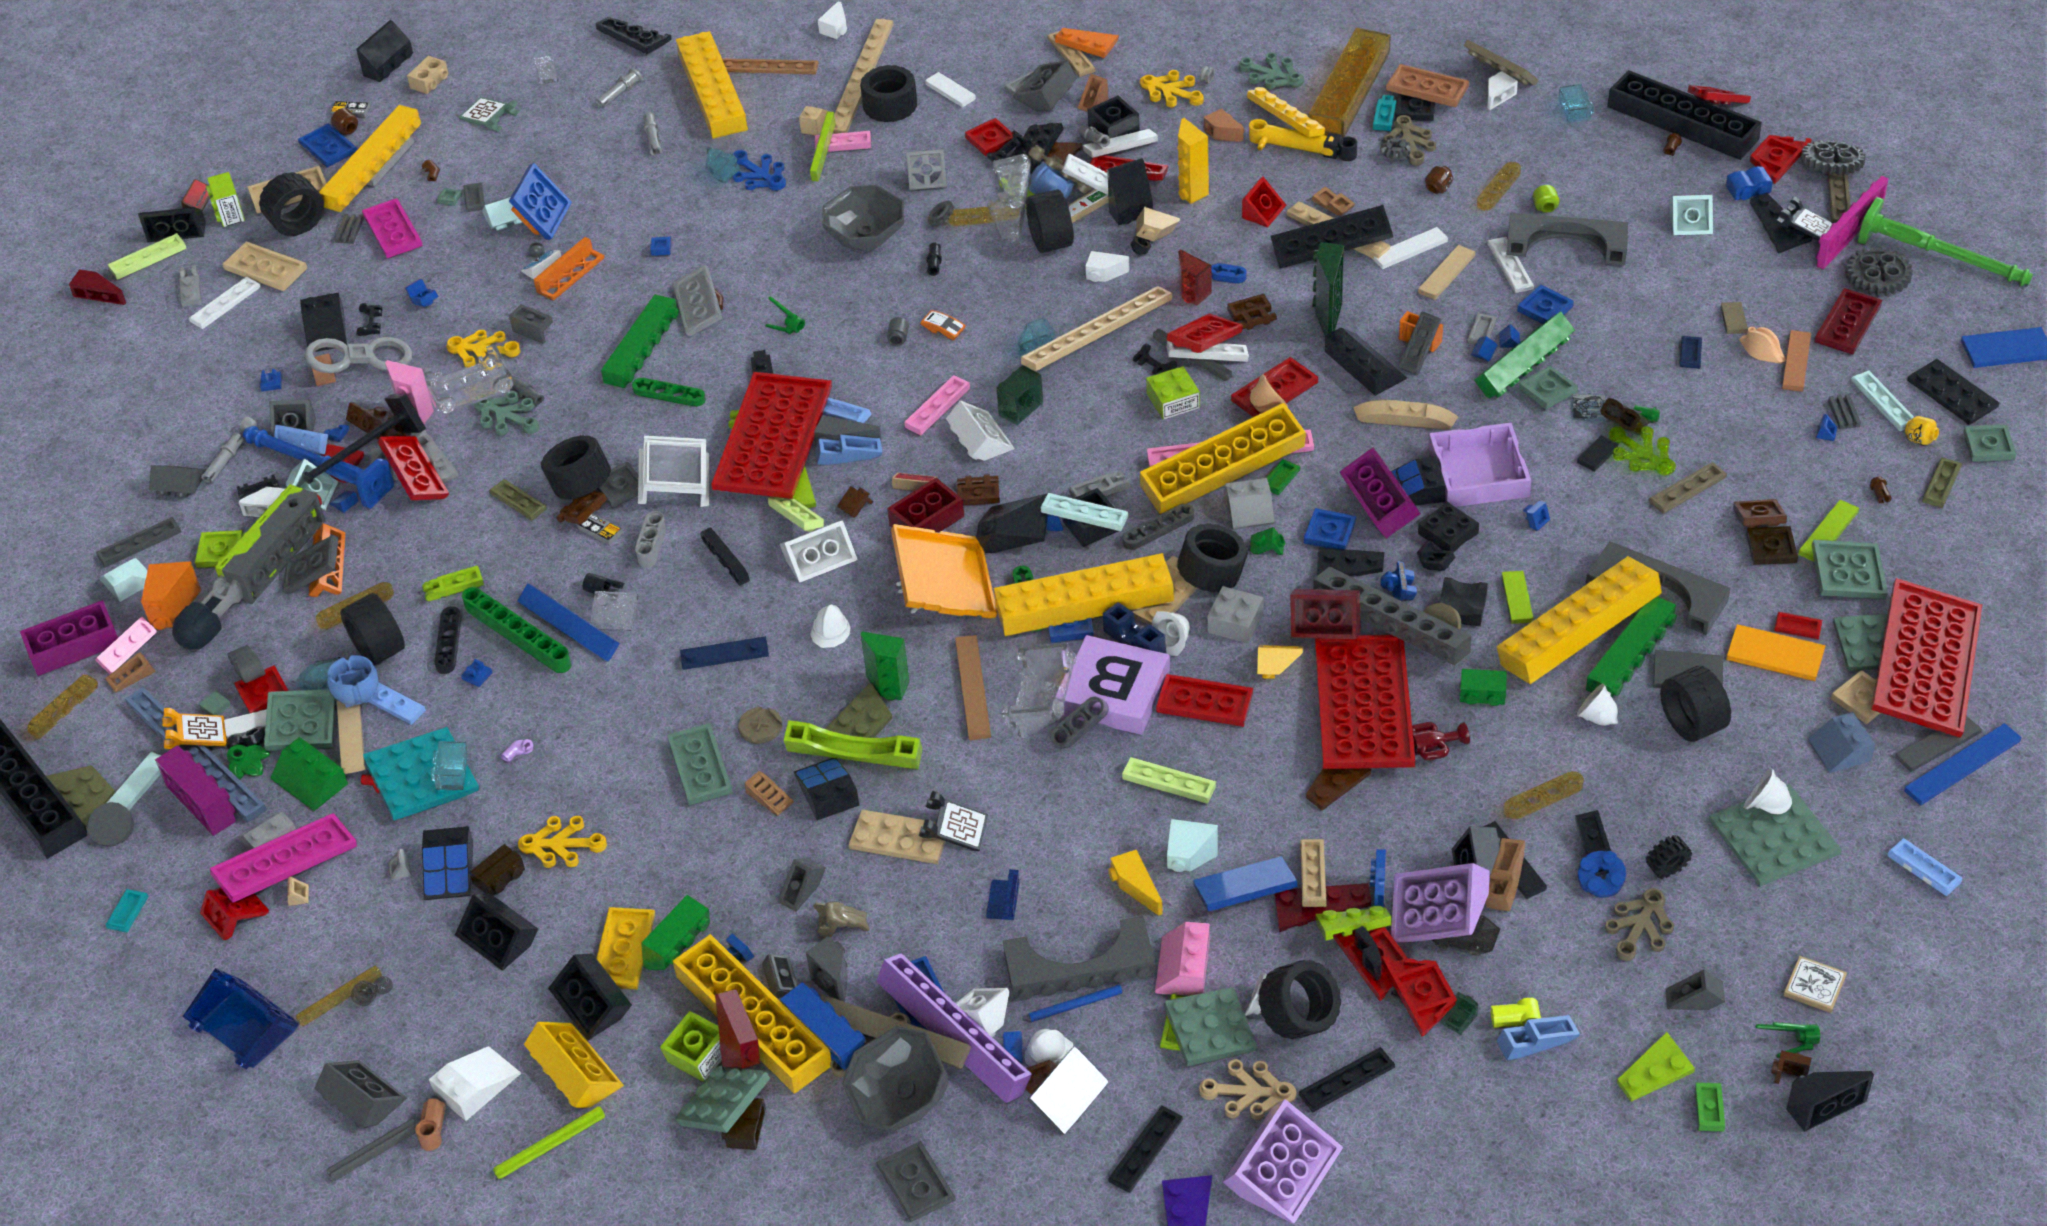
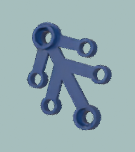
M737 150L732 154L733 162L736 165H743L752 171H738L733 174L735 182L750 179L745 182L747 190H754L756 187H769L771 190H781L786 186V179L782 175V171L785 169L783 162L774 163L773 169L775 172L773 175L769 174V167L772 162L770 154L761 156L762 169L748 160L746 151ZM752 179H764V180L755 181V180H752Z

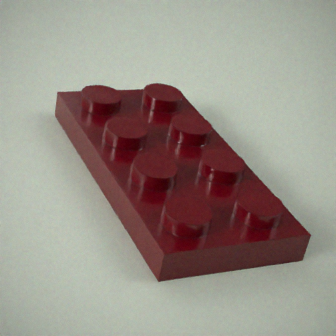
M1844 288L1816 334L1814 342L1854 355L1880 310L1883 300Z

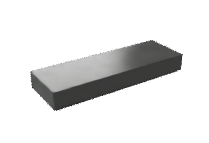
M1423 311L1421 312L1398 368L1416 375L1419 374L1442 320L1441 318Z

